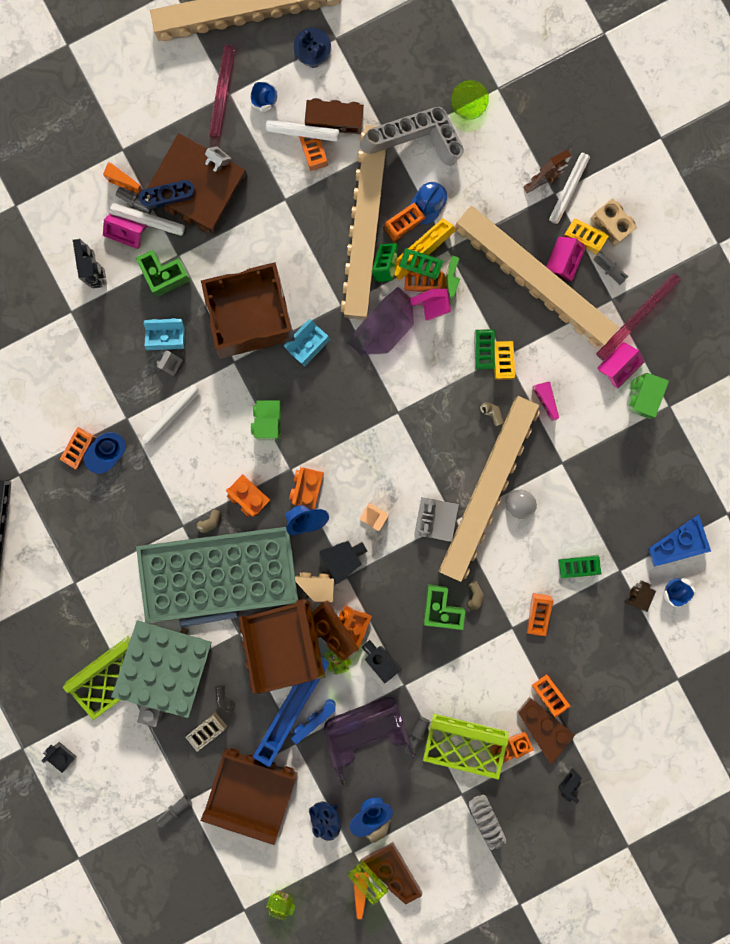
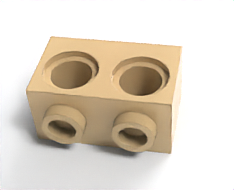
M613 198L591 217L599 229L609 235L608 240L614 247L637 228L634 219L631 216H627L623 211L622 205ZM605 211H610L613 214V217H608L605 214ZM617 226H623L625 232H620Z

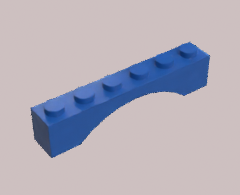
M321 656L325 672L330 660ZM320 679L292 687L257 747L253 758L269 767L271 766Z

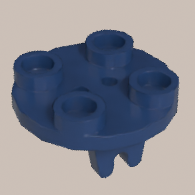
M318 28L304 29L294 40V52L301 63L311 68H316L328 59L331 53V42L327 34Z
M321 801L309 808L313 826L312 832L315 837L332 841L339 836L341 823L336 809H338L337 804L332 806V804Z

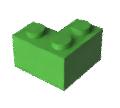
M154 250L136 257L143 275L156 297L191 281L179 258L163 266Z
M650 373L642 374L633 379L629 387L631 396L628 401L630 406L628 411L648 419L656 418L669 380Z
M257 401V405L253 406V416L256 418H254V423H251V435L257 440H281V401Z
M427 584L423 624L426 626L463 630L465 609L446 606L448 594L446 586Z

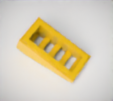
M575 218L564 234L569 238H577L586 246V249L594 254L601 250L609 236L603 231ZM576 226L580 227L576 234L572 233ZM582 230H585L586 233L584 234V236L582 238L579 237ZM589 234L593 235L590 241L586 240ZM598 238V239H599L598 243H597V244H593V242L595 241V239Z
M513 341L495 342L494 380H514ZM498 347H509V351H499ZM509 354V358H499V355ZM499 362H509V365H499ZM500 369H509V372L500 373Z

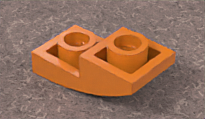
M526 732L509 737L503 763L514 757L518 759L534 750ZM495 744L489 747L493 755L501 752L502 746Z

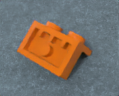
M304 467L296 470L294 481L297 483L295 489L291 490L289 500H292L293 505H304L310 509L316 508L324 472Z
M244 474L230 488L225 490L228 493L227 498L234 504L238 502L242 506L240 510L248 517L250 515L256 517L271 501Z
M345 605L339 614V618L360 648L372 616Z

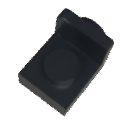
M58 742L54 746L50 745L44 751L45 757L41 761L43 763L48 761L63 773L77 756L62 743Z
M573 768L558 787L562 791L561 796L569 802L573 800L575 803H578L580 800L572 791L579 788L582 777Z

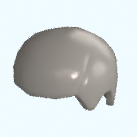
M514 490L506 499V509L515 518L527 519L537 509L536 499L526 490Z

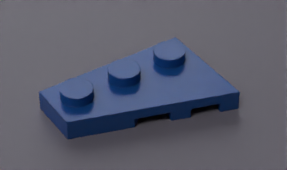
M697 515L649 547L648 551L653 567L708 553L711 552L700 516Z

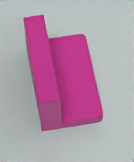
M109 214L103 222L102 236L138 249L141 246L142 233L148 226Z
M558 237L546 267L554 274L561 276L565 281L572 282L586 246L577 238Z
M431 289L410 298L411 306H424L426 321L451 312L448 289Z
M623 342L597 369L608 376L614 387L619 388L645 361L639 350Z

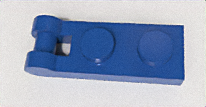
M333 699L326 700L323 709L318 713L314 711L307 718L309 721L304 725L300 723L293 729L292 741L298 744L335 712L336 702Z

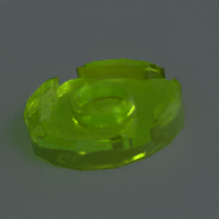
M466 80L459 83L451 95L453 111L464 119L480 117L489 103V94L486 88L475 80Z

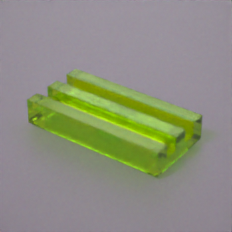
M363 860L357 866L355 865L352 871L347 873V876L373 905L388 892L387 887ZM361 868L382 890L381 892H379V890L372 884V882L364 875V873L360 870ZM356 873H357V874L362 878V880L369 886V888L377 895L375 898H374V897L372 896V894L364 887V885L356 878V876H355Z

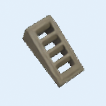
M214 712L186 735L185 738L198 752L227 728V725ZM211 721L218 728V730L215 731V729L211 726ZM205 726L212 732V735L205 730ZM201 730L207 739L204 740L198 731ZM194 734L201 741V744L198 745L192 736Z

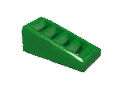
M398 243L381 244L379 246L371 271L376 282L393 281L399 247Z
M405 248L399 267L436 280L443 260ZM409 255H412L410 266L406 265ZM418 257L420 261L417 268H415L414 265ZM424 260L428 261L425 271L421 270ZM433 263L435 264L433 272L430 273L429 270Z
M495 329L475 330V370L495 369ZM480 336H489V339L480 340ZM480 344H490V347H480ZM480 352H490V355H480ZM480 360H490V363H480Z
M599 555L558 559L560 578L602 574ZM590 560H593V571H591ZM582 561H585L586 571L584 572L582 569ZM568 562L570 573L566 572V563ZM574 562H577L578 572L574 570Z

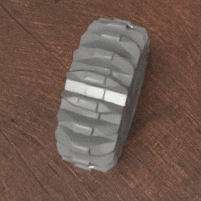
M484 794L474 797L469 801V807L488 848L493 850L502 847L506 843V837L488 798Z

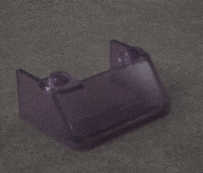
M384 697L328 719L324 724V732L333 768L342 785H346L342 768L353 763L355 759L354 750L386 737L390 738L393 745L401 746L407 744L412 758H416L409 733L397 702L393 697Z

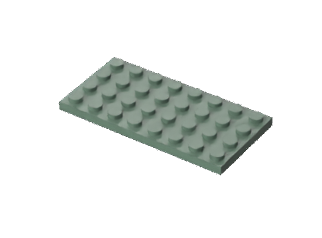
M286 527L136 546L145 623L294 604L299 600L295 581L291 537L287 533Z

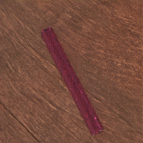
M228 44L224 45L209 128V136L216 139L220 136L235 51L234 46Z

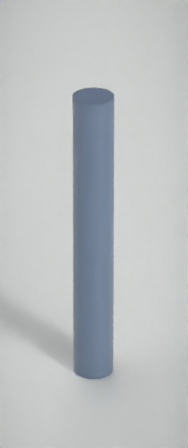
M237 611L182 619L179 620L180 627H187L238 618Z

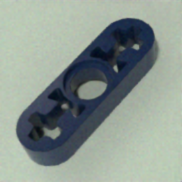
M182 180L144 189L139 194V201L145 208L153 209L191 200L195 196L196 190L190 181ZM185 186H188L190 189L188 194L183 192ZM175 188H177V190L179 191V192H178L179 197H177V193H176V191H175ZM165 190H171L173 192V195L170 199H164L162 197V194ZM157 192H158V197L160 198V201H158L157 198H154V197H157V195H156ZM147 195H150L152 197V199H150V203H147V201L145 200L147 199Z

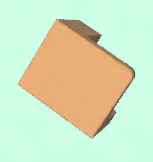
M368 503L360 520L380 531L389 514Z

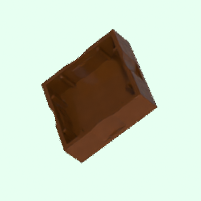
M276 262L249 268L240 273L225 274L201 280L205 304L210 313V327L214 346L220 359L295 340Z

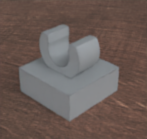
M218 147L208 148L204 154L208 157L205 162L207 166L211 165L212 162L215 163L214 172L220 171L222 166L228 165L232 159Z
M166 350V352L161 353L163 355L160 361L157 360V367L174 376L183 360Z

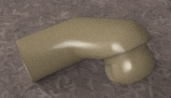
M485 402L480 406L481 413L491 416L495 426L504 424L498 406L489 402Z
M212 509L209 519L197 523V530L201 533H207L215 529L218 525L221 511Z
M474 581L469 584L473 597L467 603L468 608L472 611L478 610L481 607L484 598L478 582Z
M391 820L367 835L366 838L373 843L384 838L387 835Z

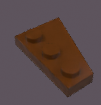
M568 149L550 158L540 169V172L531 178L532 182L525 184L523 188L526 194L547 182L552 184L560 178V174L564 172L563 169L568 165L567 163L571 158Z
M328 600L320 604L312 612L317 638L321 637L327 643V647L342 661L348 660L360 650Z
M529 697L517 712L548 762L552 765L574 738L575 734Z
M393 842L360 859L359 863L363 867L366 866L375 878L385 883L388 889L405 905L422 896V890Z

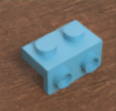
M182 319L144 320L146 350L184 349L185 327Z
M309 319L294 334L295 340L286 342L284 347L305 367L331 339Z

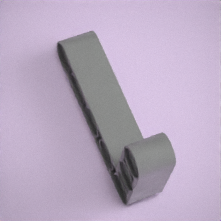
M434 107L371 128L360 142L363 152L373 154L429 135L442 162L448 166H453L464 153L463 145L446 111L441 107Z

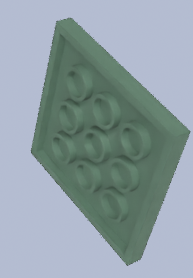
M137 620L111 697L188 718L212 642Z

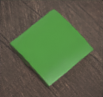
M453 255L445 278V289H448L450 305L460 282L459 278L453 276L459 257Z

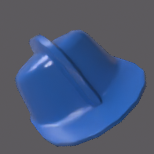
M436 182L423 184L411 201V204L415 203L426 216L419 224L425 225L433 222L447 201V192L441 184ZM411 211L410 214L416 220L417 217Z
M114 432L103 433L87 449L84 455L85 466L93 473L101 474L107 472L124 454L126 450L125 440L121 435Z
M304 505L296 506L285 513L288 523L286 531L289 535H298L319 530L327 524L329 513L323 509L310 510Z
M381 797L365 800L360 807V812L350 823L351 833L357 837H364L377 830L393 816L391 806L385 804Z

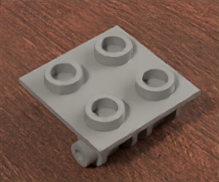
M421 497L414 535L452 542L459 504Z

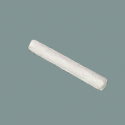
M267 120L266 130L274 133L338 141L340 135L337 129Z
M585 153L580 154L549 218L551 222L559 223L590 159L589 155Z
M115 203L110 207V214L179 236L184 234L185 226Z
M191 385L142 437L143 441L151 445L201 391L195 385Z

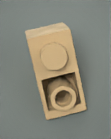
M301 572L300 576L295 577L296 583L313 601L325 602L328 600L333 602L334 578L331 577V574L319 573V577L311 576V573Z

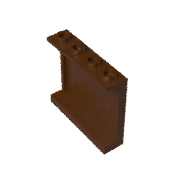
M178 133L148 188L182 180L190 181L196 190V194L191 200L163 207L174 216L176 214L182 216L181 219L186 223L198 225V229L206 234L211 232L215 235L216 231L214 228L240 182H244L248 175L244 168L231 161L228 165L222 166L220 171L214 172V162L208 166L205 164L208 159L204 155L207 148ZM188 186L184 187L183 192L185 194H188V190H190ZM175 188V191H176V193H177V197H179V194H178L179 191L177 190V188ZM165 190L162 194V197L164 199H170L173 195V192L171 190ZM157 192V193H156L157 197H154V198H157L158 201H160V198L158 197V192ZM147 195L149 198L148 201L151 202L150 199H152V197L150 195Z
M302 599L294 604L250 616H239V630L243 636L242 647L246 652V668L250 674L249 686L253 694H262L325 678L309 600Z
M225 749L222 753V759L200 821L275 845L298 772H295L293 768L288 766H276L275 762H272L269 767L253 758L252 754H247L246 756L240 754V751L236 749Z

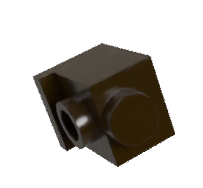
M640 580V583H636V586L631 588L629 593L630 600L625 599V603L648 612L656 590L651 589V584Z

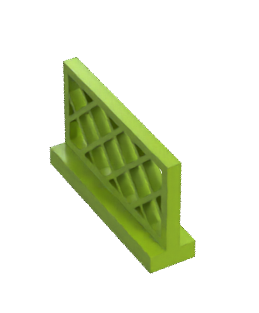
M126 636L67 680L63 686V689L67 693H71L92 720L120 701L117 698L113 700L105 699L106 690H114L113 686H106L107 677L118 678L119 675L108 673V669L111 664H119L121 669L124 654H126L130 642L129 636ZM96 675L105 676L104 685L93 684V678ZM80 687L89 688L88 697L80 696L76 690ZM92 688L103 689L102 698L91 697ZM90 701L101 702V709L94 713L90 708Z
M433 713L423 761L499 780L506 746L508 745L509 731ZM433 730L442 731L445 737L436 741L433 737ZM458 735L462 737L464 742L455 746L451 738ZM448 740L452 749L444 753L439 745ZM479 740L483 746L474 751L470 742ZM494 744L502 746L501 752L493 755L489 749ZM467 745L472 753L463 757L458 749ZM435 747L441 754L437 758L428 756L429 750ZM486 749L491 758L482 762L477 754ZM456 752L460 760L451 762L447 756ZM474 756L479 764L471 767L467 764L466 760ZM494 761L497 766L496 773L488 771L485 765Z

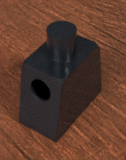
M349 540L319 551L337 584L362 565L359 556L368 552L363 542L352 547Z
M369 640L361 647L368 655L365 661L384 684L402 670L382 646L377 648ZM377 655H380V656H381V658H382V662H381V663H378V662L376 661V656H377Z

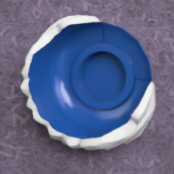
M259 80L252 85L250 103L256 110L263 113L267 112L276 104L278 98L277 90L270 80Z
M677 578L668 582L663 596L666 602L678 608L687 605L694 598L696 591L690 580Z

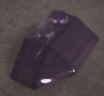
M397 287L360 324L347 343L361 356L389 353L414 326L413 306H411L410 297Z

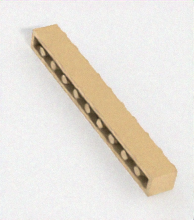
M194 0L152 9L150 14L154 33L158 41H169L175 37H188L194 33H206L213 29H225L227 26H241L246 22H260L265 18H279L284 14H297L303 10H316L327 5L335 6L341 3V0Z
M365 125V132H361L360 142L369 129L377 126ZM386 149L373 154H367L362 150H359L358 162H361V168L356 171V181H359L358 188L354 189V200H357L356 207H352L351 218H355L354 226L350 225L349 237L353 238L352 244H348L347 256H350V263H346L345 268L348 282H344L343 293H346V300L341 303V312H344V318L367 320Z
M472 205L456 222V232L462 238H468L475 249H481L486 253L485 256L491 262H497L504 273H510L515 277V281L520 286H526L533 297L544 301V305L549 310H555L562 321L573 325V329L580 335L584 334L588 338V342L594 347H603L619 329L615 323Z
M520 396L514 399L440 566V573L460 582L463 578H467L470 571L468 565L470 561L475 560L478 553L476 547L485 538L486 533H483V531L492 522L493 516L491 513L500 504L501 498H499V495L508 486L509 481L506 479L509 473L512 474L515 470L517 463H514V461L523 452L524 446L522 443L531 434L532 428H530L532 421H536L540 413L537 410L538 404Z

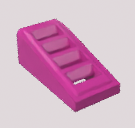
M545 382L534 385L533 390L551 421L559 419L551 383Z

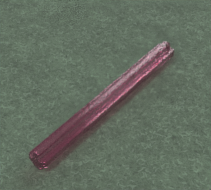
M672 274L596 353L599 359H606L681 281L677 274Z

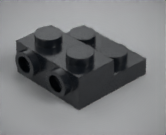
M81 239L72 240L78 278L91 288L103 287L106 273L104 267L95 261L94 250Z

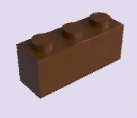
M318 98L306 101L305 125L337 129L339 133L361 134L364 105L358 102L341 103L338 100L328 102Z

